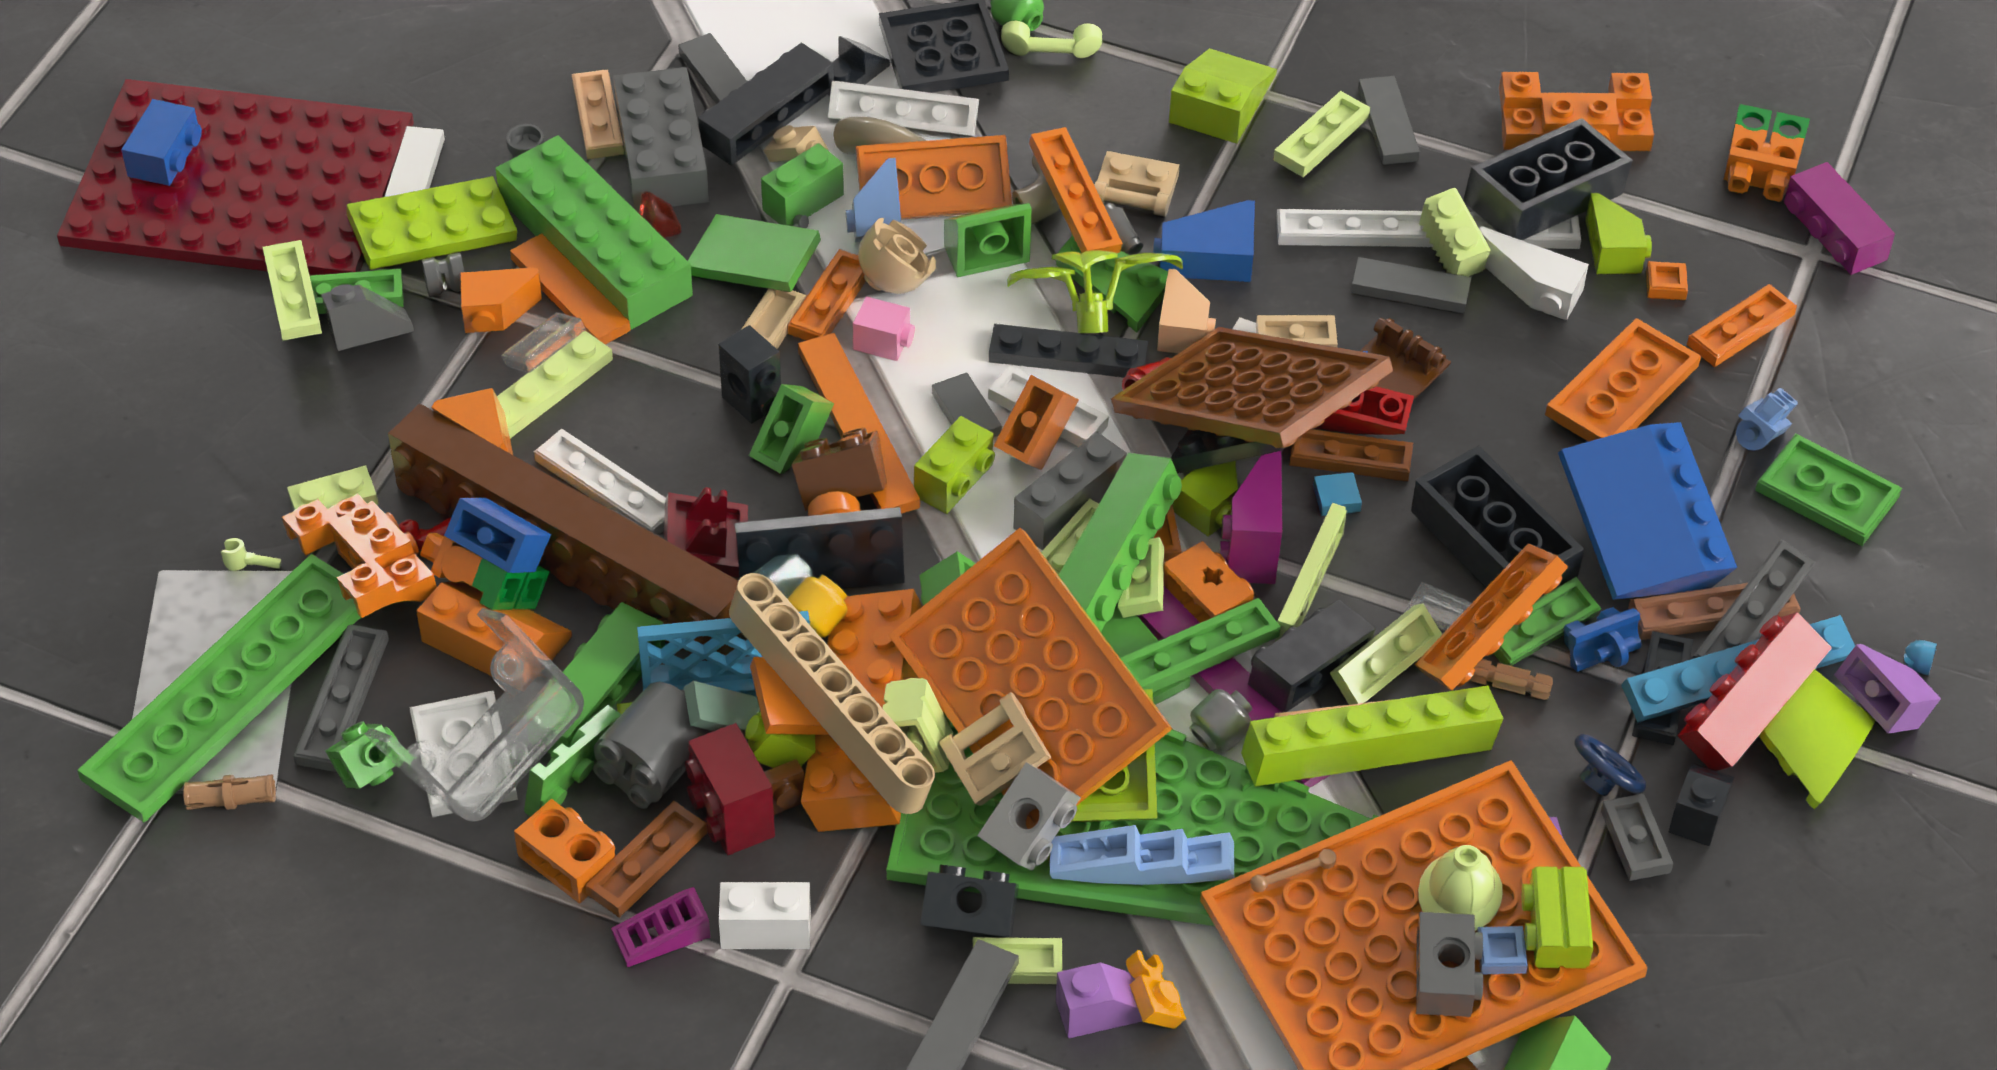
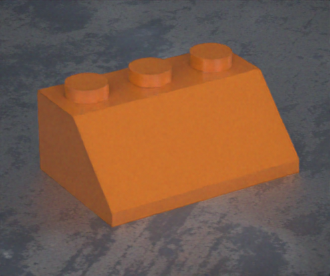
M441 582L416 610L422 642L523 693L527 691L572 637L571 630L528 609L491 610L480 604L483 592L466 582Z

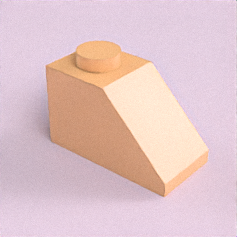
M1168 269L1159 322L1157 351L1179 354L1215 330L1216 319L1209 318L1210 301L1176 269Z

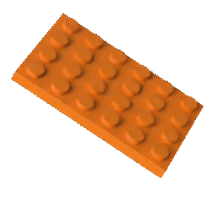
M1021 528L1017 529L888 634L916 675L928 681L942 711L958 733L999 706L1001 698L1010 692L1013 693L1021 703L1027 718L1052 757L1037 768L1081 797L1076 806L1173 729L1028 534ZM1009 719L969 748L973 754L1014 727ZM1009 787L1002 791L1003 795H1005ZM1034 809L1028 814L1026 818L1027 829L1033 828L1038 823L1040 817L1038 809Z

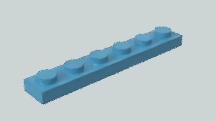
M1841 615L1810 624L1832 647L1815 669L1844 661L1855 647ZM1758 640L1627 678L1621 686L1637 722L1706 702L1712 696V693L1709 691L1711 686L1723 675L1730 674L1737 666L1735 658L1747 646L1755 645Z

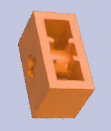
M1203 541L1164 563V586L1200 623L1254 600V591L1248 581L1244 578H1239L1228 567L1223 556L1218 552H1213Z

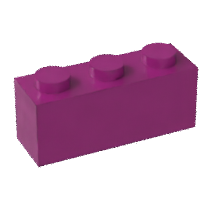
M1828 162L1790 177L1784 204L1809 229L1811 235L1818 239L1831 253L1834 260L1840 263L1850 275L1888 260L1895 233Z

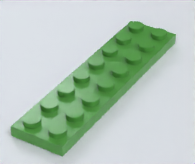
M313 554L308 556L77 770L80 780L145 823L184 786L185 782H188L338 640L348 625H353L361 618L357 613L354 599L351 598L346 601L342 596L337 577L343 575V573Z

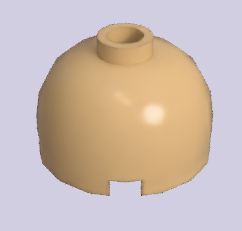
M879 218L866 232L860 242L858 259L861 269L865 274L864 278L872 288L878 291L883 290L894 294H905L914 291L936 269V260L933 255L928 260L923 252L927 247L926 243L910 228L896 220H892L888 225L883 223L884 218Z

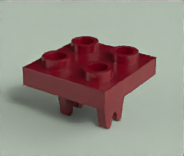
M705 487L698 497L668 492L665 501L664 540L727 575L739 578L735 523L748 522V505L727 502L726 490H720L717 496H712L711 488Z

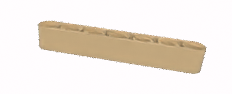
M750 573L741 577L729 609L732 622L892 808L903 814H913L921 810L935 778L932 765L769 578L757 573Z

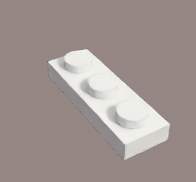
M1010 365L988 388V399L1012 411L1030 374ZM1079 400L1060 437L1079 447L1096 432L1100 434L1104 432L1108 427L1109 416Z

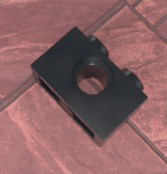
M748 325L719 343L718 346L722 398L752 424L768 414L781 386L780 351L753 327Z
M941 864L939 873L928 872L921 925L1012 937L1019 884L1009 883L1010 874L984 870L983 879L965 877L966 868ZM970 887L978 889L983 899L981 907L974 913H966L959 905L960 894L963 890Z

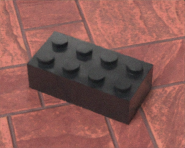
M1580 118L1472 166L1463 202L1497 232L1524 240L1588 211L1591 193H1599L1609 200L1622 195L1632 159L1583 118Z
M1479 445L1416 479L1411 512L1486 588L1528 543L1557 555L1568 566L1561 575L1562 580L1556 588L1575 577L1578 578L1584 548Z

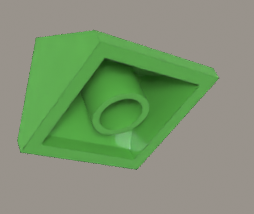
M1575 1015L1551 1018L1522 1031L1504 1070H1607L1611 1056Z

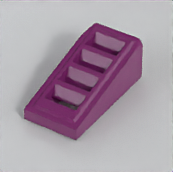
M691 887L612 927L611 932L626 966L630 967L710 938V925L707 913L695 888ZM690 915L691 919L685 922L683 916ZM672 921L674 928L668 931L665 923ZM655 927L658 937L651 939L647 929ZM638 933L643 944L635 948L630 935Z

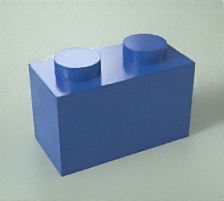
M152 99L121 149L128 177L168 186L171 185L177 173L184 169L186 158L193 146L196 147L201 139L202 129L197 122L195 108Z
M460 498L444 536L508 573H523L536 571L551 534L487 498Z

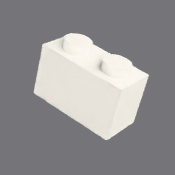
M720 882L719 931L721 949H810V882Z

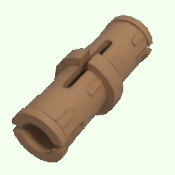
M268 774L257 777L235 778L234 775H224L223 779L185 782L183 793L186 809L225 806L227 810L236 809L237 805L248 803L275 802L276 786L273 779L274 776Z

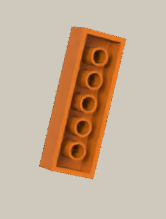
M914 589L847 596L844 600L847 606V613L828 637L827 645L881 707L886 704L884 701L886 684L891 681L919 678L888 636L895 628L923 607ZM815 735L816 751L807 761L801 803L817 831L900 824L901 812L896 811L887 803L830 735Z

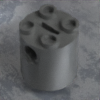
M660 681L650 683L595 743L594 755L597 763L593 766V770L603 782L607 784L614 783L627 793L628 798L633 804L639 808L646 809L651 803L658 802L686 771L685 761L690 759L688 741L713 731L690 726L683 689L680 690L671 684Z

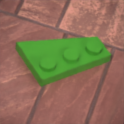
M1073 235L1058 253H1081ZM1122 251L1118 253V258L1129 256V254ZM1117 258L1099 261L1090 266L1092 290L1095 293H1103L1104 300H1106L1116 264L1115 259ZM1056 260L1058 267L1075 270V274H1070L1071 278L1085 289L1083 272L1071 265ZM1141 263L1122 270L1113 298V309L1110 311L1113 313L1118 311L1128 319V326L1137 333L1164 299L1168 271L1150 263Z
M609 705L605 706L578 729L571 741V747L568 748L563 743L552 751V758L546 767L538 763L530 770L524 806L526 814L531 817L550 799L561 805L567 796L566 790L573 782L581 783L589 775L594 766L593 761L596 759L594 745L621 716L619 712Z

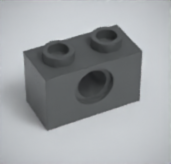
M1420 912L1416 933V1014L1471 1017L1474 1000H1482L1483 973L1475 972V960L1482 959L1483 933L1475 932V915ZM1450 961L1456 963L1458 967L1449 968L1441 963Z

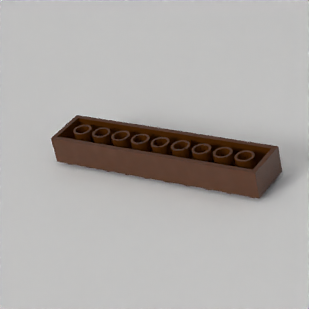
M419 403L388 433L396 484L404 494L415 496L428 503L436 512L447 514L451 517L460 498H487L551 534L538 565L550 571L564 585L568 587L574 586L588 594L597 604L607 605L615 610L623 602L662 621L663 624L730 618L729 609L739 582L738 580ZM742 632L736 635L743 640L747 639ZM699 636L694 641L704 645L712 637ZM724 644L716 651L726 656L734 648Z

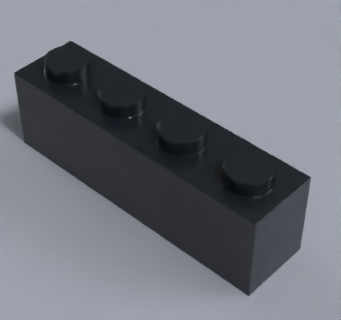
M802 42L789 52L783 53L778 60L764 70L757 72L752 79L738 89L731 91L727 97L712 108L705 110L698 117L702 147L729 165H734L773 136L777 130L789 124L831 93L832 81H834V63Z

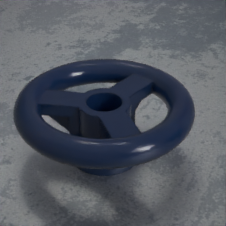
M1581 734L1575 738L1574 744L1576 749L1589 763L1580 774L1581 779L1589 787L1603 796H1607L1615 785L1636 794L1645 791L1646 782L1643 776L1620 754L1592 736Z

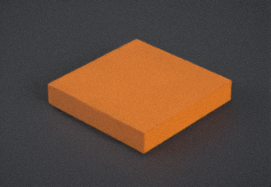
M753 657L750 670L765 733L829 735L763 657Z

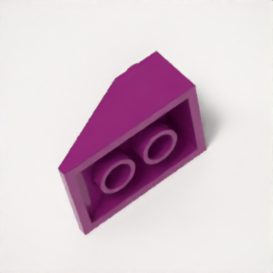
M1281 451L1260 456L1232 498L1231 514L1223 515L1222 539H1227L1228 541H1220L1219 554L1223 556L1228 567L1239 578H1244L1248 583H1276L1282 538Z

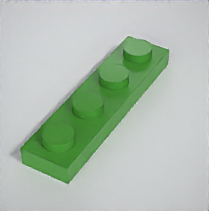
M1257 598L1125 655L1120 659L1143 690L1153 689V692L1278 638L1281 626L1261 600Z

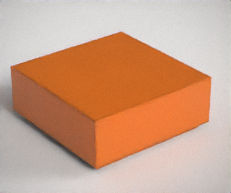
M1648 261L1646 267L1647 298L1686 300L1688 293L1686 263Z

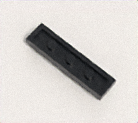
M994 323L989 348V362L1124 378L1131 368L1146 365L1148 341Z

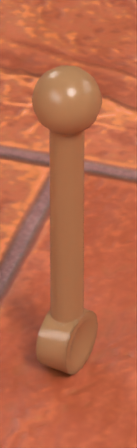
M1324 849L1319 853V857L1265 877L1255 875L1250 881L1251 888L1255 892H1263L1269 884L1319 866L1330 869L1336 863V854L1330 849Z

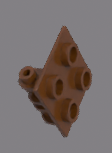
M1380 318L1373 329L1378 334L1360 352L1368 351V353L1389 356L1393 372L1381 379L1377 387L1413 395L1415 399L1451 364V361L1447 360L1446 355L1442 354V348L1431 345L1423 340V337L1420 335H1416L1413 338V331L1410 329L1403 333L1404 328L1394 323V320L1391 318L1386 320Z

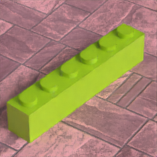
M1481 686L1250 721L1241 754L1256 787L1492 750L1504 718L1489 686Z

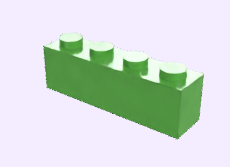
M623 602L618 605L611 615L607 614L604 616L597 632L587 643L584 642L578 647L572 662L563 672L559 671L553 677L549 689L540 700L533 701L528 707L524 718L528 743L550 754L562 743L569 748L578 729L605 706L609 705L615 710L617 704L623 701L642 677L637 627L661 625L663 622ZM665 640L647 641L660 649L665 646Z

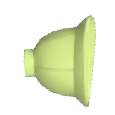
M1471 845L1453 848L1431 862L1425 869L1418 888V900L1422 912L1475 915V931H1477L1478 927L1487 925L1494 918L1501 906L1503 896L1502 882L1499 874L1491 865L1488 857Z

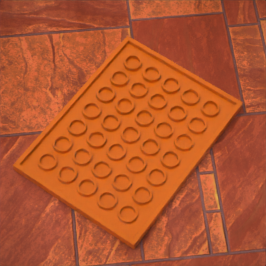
M1512 760L1201 892L1202 905L1298 1070H1437L1646 976L1648 967L1587 876L1593 952L1589 966L1586 968H1564V966L1559 968H1537L1534 964V951L1526 950L1528 965L1526 974H1483L1482 1000H1474L1471 1017L1416 1014V933L1419 914L1422 912L1418 900V888L1420 879L1431 862L1453 848L1462 845L1476 847L1488 857L1491 865L1499 874L1503 889L1501 906L1494 918L1484 927L1523 926V931L1525 923H1531V911L1522 910V884L1530 883L1532 869L1535 867H1557L1558 869L1562 867H1581ZM1324 849H1330L1336 854V863L1330 869L1319 866L1269 884L1263 892H1255L1251 888L1250 881L1255 875L1265 877L1318 858L1319 853ZM1475 960V972H1480L1479 960ZM1450 961L1441 963L1449 968L1458 967L1456 963Z

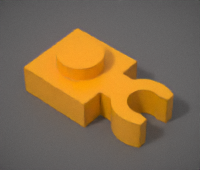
M1137 950L1126 960V966L1129 973L1135 979L1129 985L1142 1021L1175 1029L1186 1020L1180 1003V995L1173 982L1163 979L1161 974L1163 972V963L1159 956L1153 954L1145 961L1142 951Z

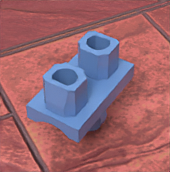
M1779 388L1774 394L1769 393L1764 399L1761 398L1746 406L1738 415L1743 419L1736 430L1738 442L1748 450L1762 449L1772 439L1785 433L1792 425L1786 417L1796 407L1798 402L1783 389Z

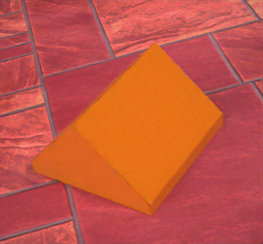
M493 388L436 400L431 408L436 413L513 455L505 412Z

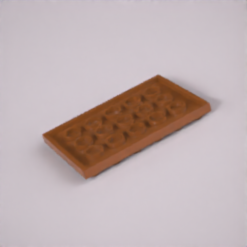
M1218 327L1112 397L1111 402L1115 413L1129 415L1135 419H1148L1158 421L1164 425L1172 424L1187 427L1189 430L1215 433L1217 436H1230L1244 439L1246 442H1259L1273 445L1275 448H1285L1293 445L1297 438L1309 429L1323 424L1324 419L1338 409L1349 406L1352 399L1362 392L1376 387L1381 379L1393 372L1389 356Z

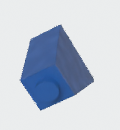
M1246 200L1164 222L1162 225V238H1154L1153 253L1171 254L1180 257L1183 261V269L1160 261V268L1166 271L1168 269H1176L1183 277L1191 279L1251 282L1254 256L1255 201Z

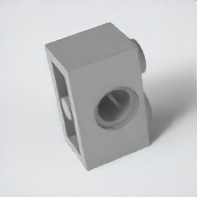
M1026 762L977 836L1018 865L1033 870L1036 865L1042 864L1049 856L1053 847L1051 842L1060 828H1065L1073 820L1077 812L1076 804L1081 797L1042 770ZM1038 809L1040 814L1038 823L1033 828L1027 829L1026 818L1032 810Z

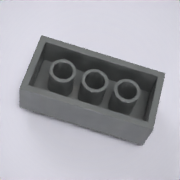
M687 67L613 75L616 109L634 209L640 211L709 202L707 168Z

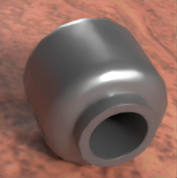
M1216 689L1191 711L1190 717L1193 724L1189 729L1206 749L1210 751L1217 749L1226 752L1246 736L1251 721L1248 713L1253 708L1238 691L1235 690L1230 695L1222 689Z

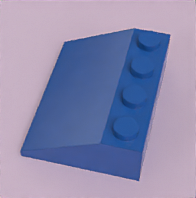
M1681 422L1646 425L1564 448L1558 452L1613 600L1712 588L1737 568Z

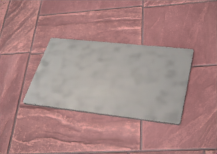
M160 571L156 583L132 719L292 571ZM292 683L188 782L223 779L224 775H234L235 778H247L272 774L277 791ZM184 786L180 788L175 794H184Z

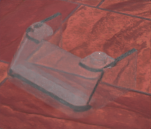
M484 608L477 615L505 643L494 655L490 667L492 678L505 692L447 754L438 744L431 741L422 740L415 742L406 750L391 735L369 728L365 733L410 780L458 817L472 822L481 821L494 811L579 718L584 707L581 691L506 614Z

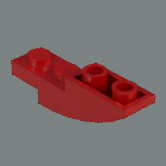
M1376 386L1362 392L1352 399L1349 406L1338 409L1325 418L1323 424L1315 428L1368 435L1405 434L1414 396Z

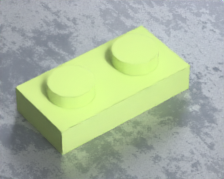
M366 465L287 487L294 511L300 506L309 504L317 499L328 509L338 502L357 494L367 504L373 501L378 505L377 494Z
M1160 537L1149 540L1146 557L1135 567L1131 583L1123 591L1118 601V608L1123 618L1163 611L1164 545Z

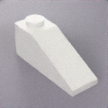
M1481 226L1479 230L1491 250L1485 268L1531 308L1567 320L1583 292L1589 264Z

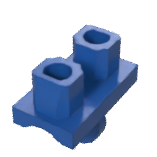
M1612 607L1601 611L1597 617V622L1585 626L1578 620L1564 626V643L1570 650V666L1578 672L1607 660L1615 667L1626 665L1629 660L1628 653L1641 648V640L1638 633V623L1641 620L1640 613L1634 608L1619 612Z

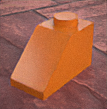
M538 267L461 273V307L465 333L505 330L542 300Z

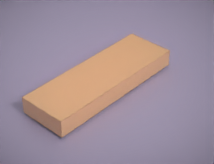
M608 70L572 74V83L587 159L624 155Z

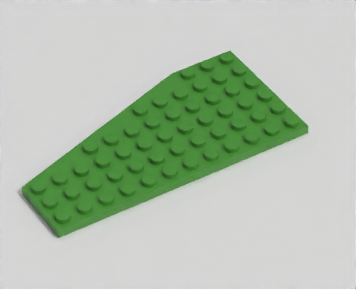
M945 715V717H946V719H947V721H948V723H949V725H950V727H951V729H952V731H953V736H955L956 734H958V731L955 729V727L953 726V724L950 722V720H949V719L947 718V716ZM1172 729L1155 743L1157 820L1070 822L1065 828H1060L1056 836L1136 825L1140 835L1183 829L1187 838L1230 832L1234 841V878L1379 816L1373 815L1372 818L1347 809L1310 793V787L1296 781L1255 787L1246 765L1186 740L1187 735ZM969 747L964 750L966 758L973 755ZM950 761L947 770L935 773V778L923 808L913 814L901 813L900 824H896L886 870L887 880L926 885L928 872L939 873L940 864L966 868L965 877L983 879L984 870L1010 874L1009 883L1019 884L1017 896L1019 899L1215 926L1201 903V892L1231 880L1183 884L1133 885L1053 879L1050 875V854L1042 864L1036 865L1033 870H1029L1018 865L977 836L1003 798L1002 792L981 806L975 804ZM970 887L963 890L980 893V891L974 887Z

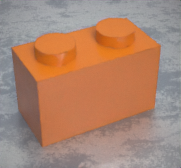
M1030 375L994 447L1030 466L1042 470L1079 399Z

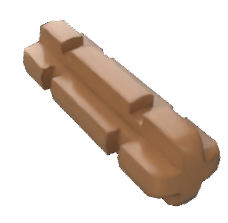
M1482 659L1474 667L1475 672L1470 678L1475 683L1486 685L1487 681L1492 682V687L1525 695L1526 691L1531 692V697L1542 700L1549 698L1553 685V678L1549 675L1537 673L1536 676H1532L1529 670L1502 663L1493 666L1491 665L1492 661Z

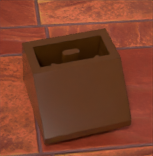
M865 427L843 433V438L836 442L828 443L827 438H820L804 444L805 448L799 451L800 453L793 461L792 467L805 511L808 510L812 500L827 492L839 491L859 497L882 491L885 488L887 481L878 431L867 433Z

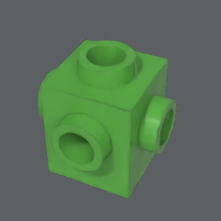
M364 721L358 722L341 733L343 740L325 751L346 788L360 789L368 783L371 786L378 785L394 774L391 768L403 761L397 752L400 745L393 732L388 727L383 728L382 724H365Z

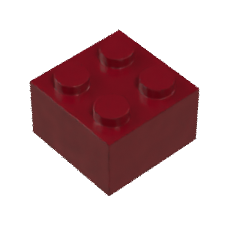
M737 723L688 741L690 759L685 761V767L692 785L687 786V792L695 810L702 809L707 817L704 819V822L707 823V832L714 843L720 841L728 856L774 838L772 786Z

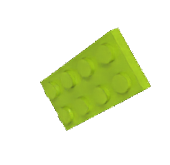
M493 176L347 204V217L370 270L517 240V228Z

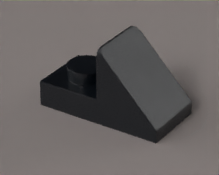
M843 36L838 37L839 57L833 61L834 81L866 85L890 66L889 59L868 46Z

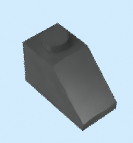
M349 284L339 285L331 289L330 292L321 294L330 333L338 351L414 331L413 324L404 308L360 284L354 286Z

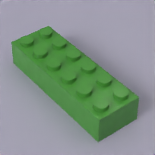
M559 135L496 167L498 188L507 208L535 236L542 233L630 321L631 330L693 296L690 263Z

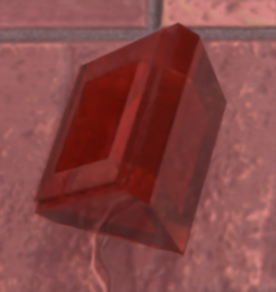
M645 191L641 196L639 214L663 238L678 235L682 230L672 205L656 195Z

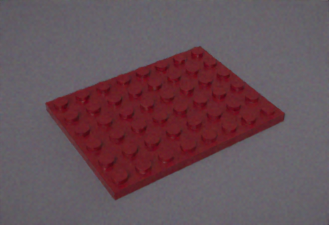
M125 79L57 234L59 245L267 271L263 247L301 240L309 276L360 272L365 257L347 217V204L385 196L407 126L413 127L414 125L413 114L402 111ZM152 99L195 108L197 122L202 129L199 144L196 147L193 146L186 158L184 169L177 173L170 186L128 177L121 151Z

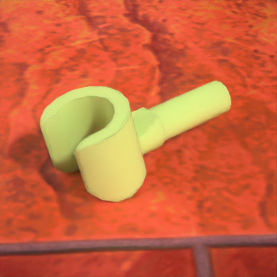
M231 538L224 542L226 550H222L221 555L224 565L231 571L243 569L247 564L276 569L281 567V559L246 552L244 542L241 539Z

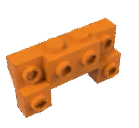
M1502 72L1499 94L1504 150H1511L1583 118L1621 151H1651L1654 131L1650 113L1652 95L1648 73H1611L1608 87L1609 93H1541L1538 72Z
M359 494L344 499L328 509L317 499L309 504L300 506L297 510L282 517L288 537L291 540L298 537L301 550L305 555L335 541L338 554L353 569L337 577L342 596L346 601L351 598L354 599L357 613L361 618L393 603L401 601L421 602L427 599L437 588L434 574L416 556L419 554V549L413 536L409 532L403 533L399 529L397 521L390 512L384 513L373 501L367 504Z

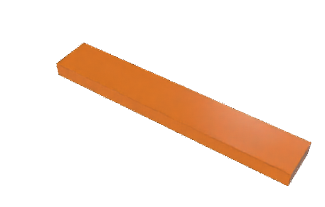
M835 333L798 343V353L819 395L834 403L830 416L841 438H843V433L865 427L867 433L878 431L887 484L882 491L870 494L877 509L900 507L901 514L919 509L920 498Z

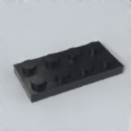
M900 507L735 523L739 579L750 573L764 575L776 585L783 595L792 594L806 577H816L819 579L821 575L828 577L841 589L905 583L903 527Z

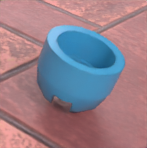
M1925 640L1911 642L1905 649V664L1917 673L1929 676L1937 643Z

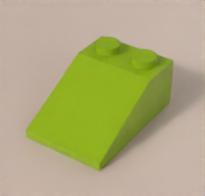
M1209 48L1183 69L1173 86L1170 99L1169 123L1237 144L1274 80L1277 69Z
M1153 689L1144 690L1153 702ZM1155 744L1078 804L1077 812L1071 822L1157 820Z

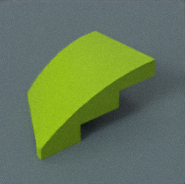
M1814 669L1759 734V737L1769 751L1777 757L1780 766L1788 776H1798L1810 793L1806 801L1815 809L1822 803L1853 760L1876 720Z

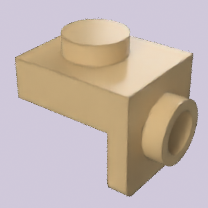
M788 125L774 133V139L763 151L770 162L790 161L818 143L828 150L815 126L793 127Z

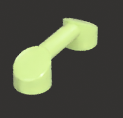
M1010 21L1004 24L1001 29V42L1009 52L1019 56L1026 55L1028 52L1073 53L1077 58H1086L1096 53L1101 47L1102 31L1096 25L1082 24L1074 30L1073 39L1030 37V29L1025 23Z

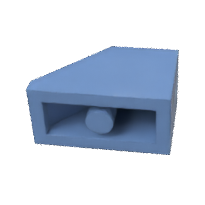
M888 158L854 197L852 210H845L847 233L854 232L855 242H861L866 232L879 218H884L883 223L888 225L892 220L901 223L896 158Z

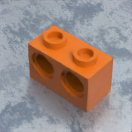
M550 799L514 830L518 856L579 904L588 897L585 885L615 857V846L605 833L593 831L584 824L582 818L575 810L570 807L563 808L553 799Z

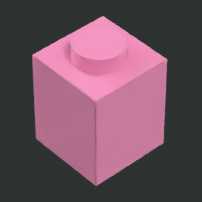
M866 296L853 322V350L898 361L903 348H909L914 338L915 326L910 324V308Z

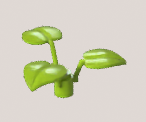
M1090 250L1083 253L1061 252L1053 254L1052 260L1061 261L1083 272L1085 293L1079 294L1080 301L1070 274H1075L1073 269L1040 267L1020 270L1009 275L1007 286L1009 287L1023 278L1037 279L1050 277L1063 281L1072 300V309L1077 313V332L1101 333L1108 332L1107 310L1113 309V298L1122 270L1137 264L1155 261L1168 262L1183 269V261L1178 256L1163 253H1139L1118 258V253L1101 250ZM1117 258L1115 259L1116 264L1106 300H1103V293H1092L1090 266L1099 261Z

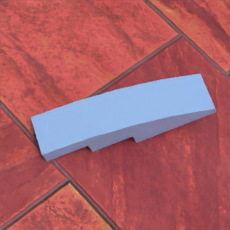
M1136 825L1055 836L1051 842L1053 847L1050 852V875L1053 879L1105 884L1153 885L1197 883L1234 878V841L1230 832L1187 838L1183 829L1140 835Z

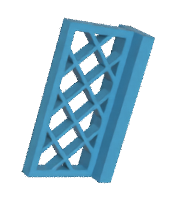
M800 611L799 613L810 625L808 611ZM731 618L637 627L643 691L650 683L659 681L671 684L680 690H684V687L692 681H697L757 697L750 665L753 657L762 656L749 640L745 641L736 636L741 631L732 622ZM699 636L712 637L704 645L694 641ZM667 640L669 643L660 649L647 641ZM724 644L734 648L726 656L716 651ZM682 648L692 652L684 660L673 654Z

